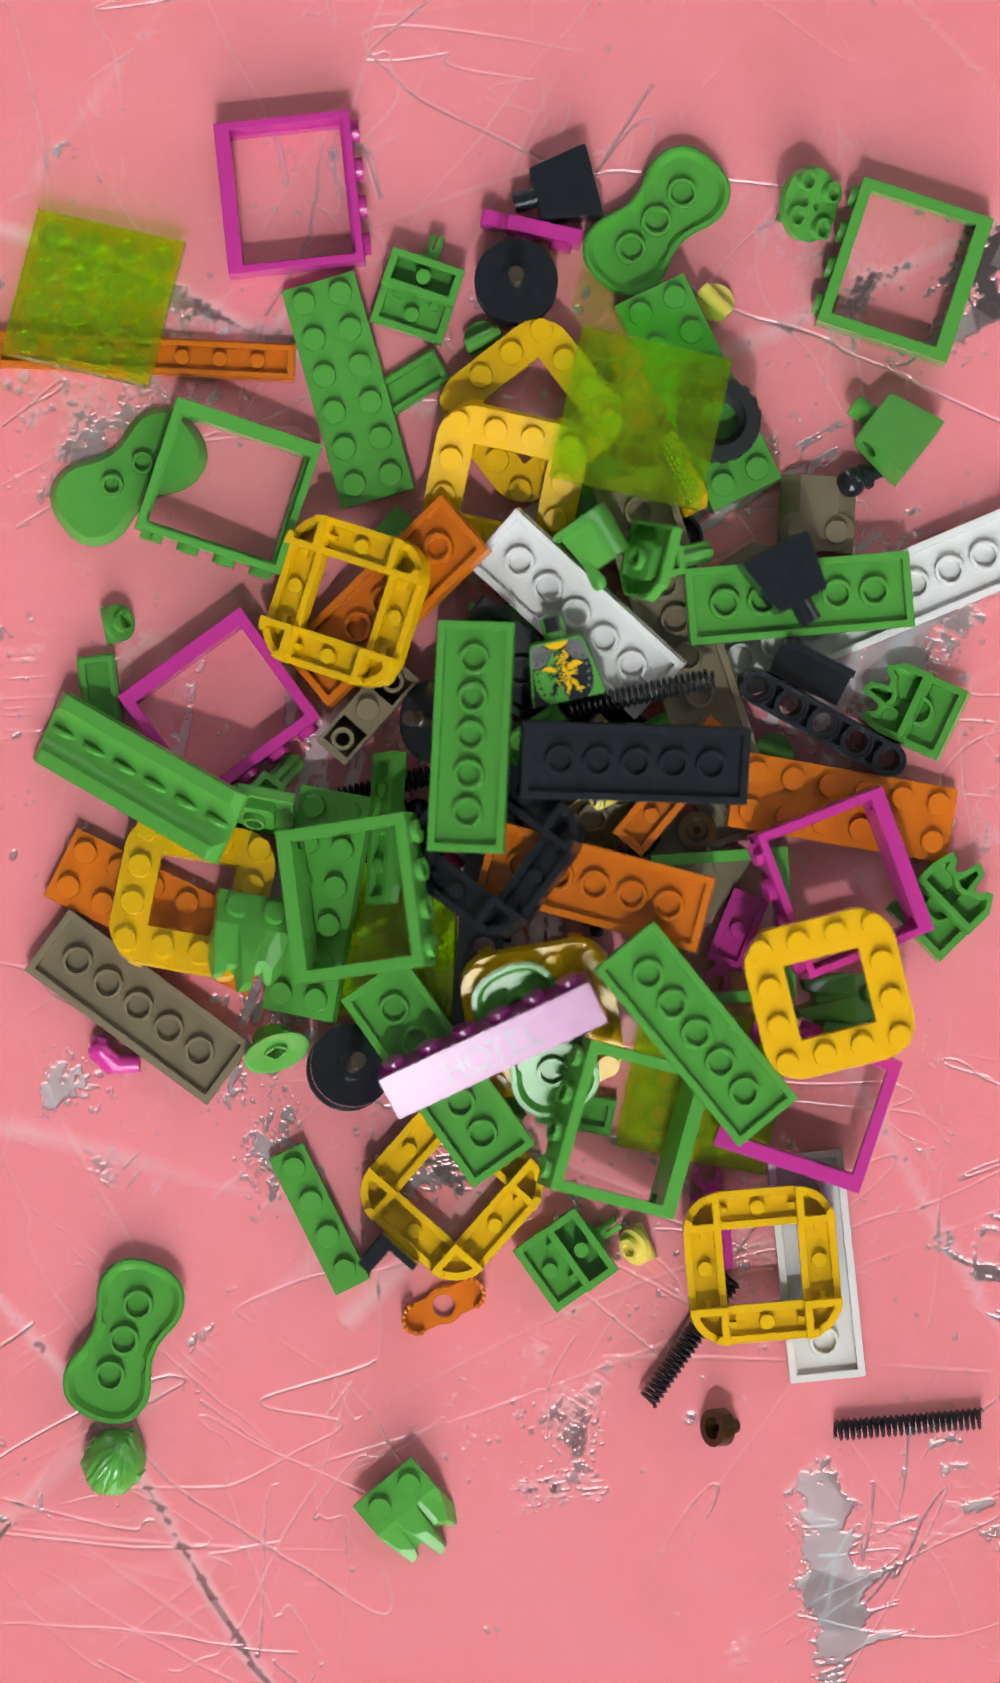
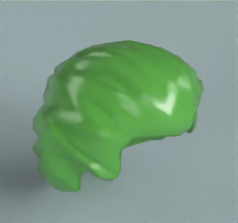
M135 1427L106 1429L97 1436L92 1437L80 1461L87 1485L90 1486L93 1492L103 1496L124 1495L126 1491L130 1490L131 1486L138 1484L146 1471V1452L141 1436Z

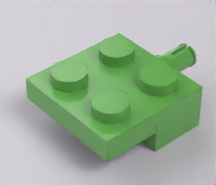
M430 234L424 255L414 254L393 246L381 281L382 285L370 317V323L442 346L465 278V270L444 264L438 260L446 239L439 236L433 250L437 235Z
M573 1206L513 1249L516 1257L556 1313L619 1270L607 1253L604 1242L617 1231L623 1229L617 1223L606 1231L607 1228L617 1222L614 1216L595 1229L585 1222L575 1206Z

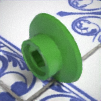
M283 1024L264 1026L253 1035V1044L245 1053L244 1065L251 1072L259 1074L281 1071L295 1065L307 1054L309 1041L301 1033L289 1031L287 1026Z

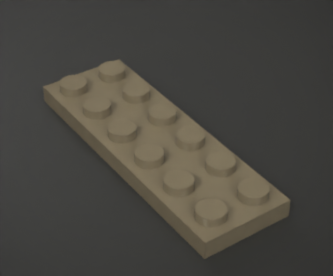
M72 909L67 911L24 969L206 1105L210 1103L244 1057L247 1049L252 1045L250 1041L149 966L142 965L141 968L128 963L116 950L111 938Z

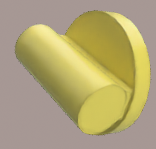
M706 283L697 292L696 300L708 321H722L735 309L733 295L724 285Z
M642 1222L629 1227V1229L620 1234V1252L631 1264L642 1265L658 1257Z

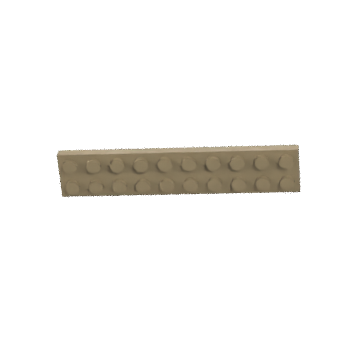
M664 463L591 487L596 506L605 501L627 541L632 521L640 520L683 528L679 545L691 544ZM624 553L614 559L619 573ZM698 565L692 566V567H688V568H686V569H689V568H698ZM682 575L671 577L669 586L654 602L627 596L631 611L687 661L685 666L676 674L681 691L680 674H683L686 688H688L685 677L686 672L690 675L693 687L692 671L696 674L698 686V670L702 673L704 685V668L707 669L710 684V671H714L715 687L713 690L708 688L707 691H696L695 694L690 692L689 695L685 693L683 696L678 695L677 698L675 696L671 699L667 697L665 700L661 698L664 711L671 724L701 725L710 714L723 726L751 728L724 643L688 646ZM672 679L673 688H674L675 693H676V687H675L674 679ZM667 684V689L670 694L669 684ZM752 731L750 753L760 754ZM695 803L697 811L709 815L716 825V836L709 845L710 849L746 838L748 835L757 832L724 826L728 804Z

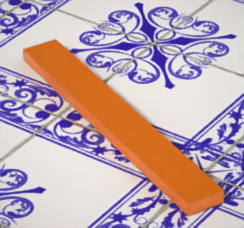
M0 330V369L295 383L296 344Z

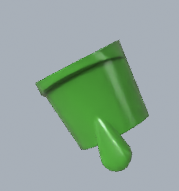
M605 501L551 538L555 544L563 543L585 568L590 585L595 591H601L607 584L606 579L599 570L630 548Z

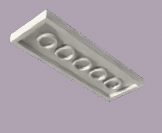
M520 507L516 508L488 539L486 544L492 549V552L473 571L542 635L540 618L556 614H562L567 635L583 632L604 681L605 690L608 695L609 689L613 690L616 703L617 699L614 689L617 687L623 704L620 691L621 686L625 688L628 703L626 686L629 685L631 687L634 700L633 683L637 686L639 699V682L642 683L645 698V681L648 682L651 697L650 681H654L656 694L658 695L656 679L660 680L661 690H663L662 678L664 677L668 684V676L673 679L674 675L685 666L687 661L608 588L605 587L601 591H595L590 585L585 568L560 544H555L551 539L552 537ZM649 700L647 704L643 702L642 705L637 703L636 706L631 705L630 708L625 706L624 710L632 718L636 719L651 701Z
M842 1148L796 1153L845 1170ZM767 1163L769 1187L796 1184L811 1187L819 1191L828 1200L836 1216L838 1259L843 1298L842 1312L835 1324L818 1338L785 1340L790 1384L866 1376L847 1189ZM796 1224L775 1225L773 1228L781 1300L802 1299Z

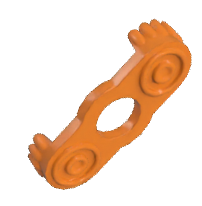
M471 1277L448 1287L434 1289L427 1297L408 1304L403 1309V1314L401 1315L403 1329L408 1334L413 1333L414 1336H418V1334L423 1336L424 1332L440 1324L453 1323L461 1314L474 1308L480 1309L486 1299V1289L483 1283ZM440 1295L450 1296L455 1303L453 1313L445 1317L437 1315L433 1310V1301L436 1297Z

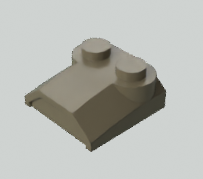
M781 475L777 543L799 531L807 529L816 553L852 555L855 538L856 497H846L840 492L837 486V476Z

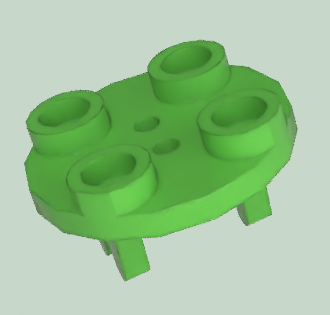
M804 166L796 169L787 178L781 190L779 201L780 213H777L775 221L782 223L786 233L794 240L803 242L826 240L831 234L838 203L842 198L841 185L838 182H834L831 175L823 168Z

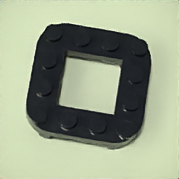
M512 764L509 765L507 809L537 830L542 836L498 896L443 857L445 852L427 851L429 806L419 818L420 830L424 831V840L421 842L422 857L426 858L429 866V878L426 880L427 893L470 924L474 929L492 937L502 938L514 936L529 924L577 858L585 838V829L578 815L560 799L518 797L519 770Z

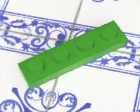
M393 750L373 754L370 797L377 798L374 816L406 811L404 790L408 773L406 766L407 752ZM395 827L371 830L367 850L365 905L382 906L398 904L402 884Z
M304 1142L270 1158L271 1166L335 1295L370 1279L369 1273L358 1264L360 1255Z

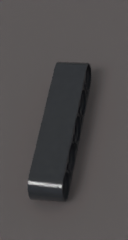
M749 667L738 676L737 686L740 695L758 708L882 776L895 777L905 769L907 763L906 754L892 740L761 668ZM755 676L763 677L765 680L764 690L758 695L748 694V681ZM790 694L796 695L798 699L797 708L791 713L781 712L780 702L782 698ZM820 713H828L831 720L828 728L823 731H815L813 728L815 716ZM853 731H861L863 734L862 744L856 749H848L845 743L848 734ZM886 749H893L896 756L895 761L888 767H881L878 763L880 753Z

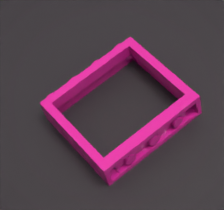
M349 110L213 124L228 273L231 280L366 266L365 255H372L370 232L362 233L361 218L368 217L366 195H358L357 181L364 180L362 157L354 158L353 143L360 142L358 120H350ZM340 129L353 253L245 264L232 140Z
M241 607L117 696L148 738L171 750L138 704L242 629L304 713V716L219 777L231 785L235 782L243 784L249 782L259 774L255 769L265 760L273 764L289 752L286 747L287 744L297 737L301 742L308 739L320 729L316 723L322 720L282 663L270 655L271 652L265 640Z
M871 786L748 835L750 845L747 846L749 857L753 865L760 868L764 879L760 882L763 895L769 903H773L777 914L774 917L775 927L796 922L797 920L768 841L863 805L905 920V924L893 928L897 944L934 930L883 786ZM854 948L826 955L813 961L810 959L790 964V968L794 974H799L800 978L813 979L860 960L858 949Z
M754 1015L747 1036L758 1048L761 1039ZM803 1020L800 1027L798 1026L801 1039L822 1034L823 1027ZM893 1056L889 1059L869 1063L886 1069L852 1172L751 1138L738 1147L719 1123L712 1143L714 1146L859 1193L902 1062Z

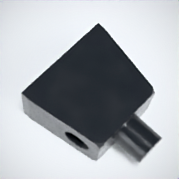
M586 144L578 145L529 168L532 186L511 191L516 214L538 208L541 221L566 224L598 221L604 214Z
M807 529L791 535L737 565L739 572L772 614H781L791 608L801 627L821 617L811 597L827 587Z

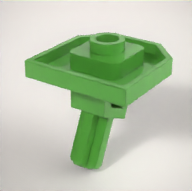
M633 520L627 541L630 548L624 553L619 573L624 596L654 602L669 586L671 577L686 574V568L711 561L714 551L710 547L709 542L703 540L680 546L683 528Z
M287 753L270 773L264 770L251 785L243 783L232 785L250 795L236 824L237 828L275 836L277 831L294 828L295 793L286 792V788L305 767V763L299 755Z

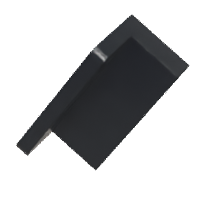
M789 637L784 638L768 670L769 673L837 706L850 678H853L856 673L855 670Z
M384 1230L360 1257L358 1264L370 1273L389 1251L412 1271L418 1265L419 1260Z

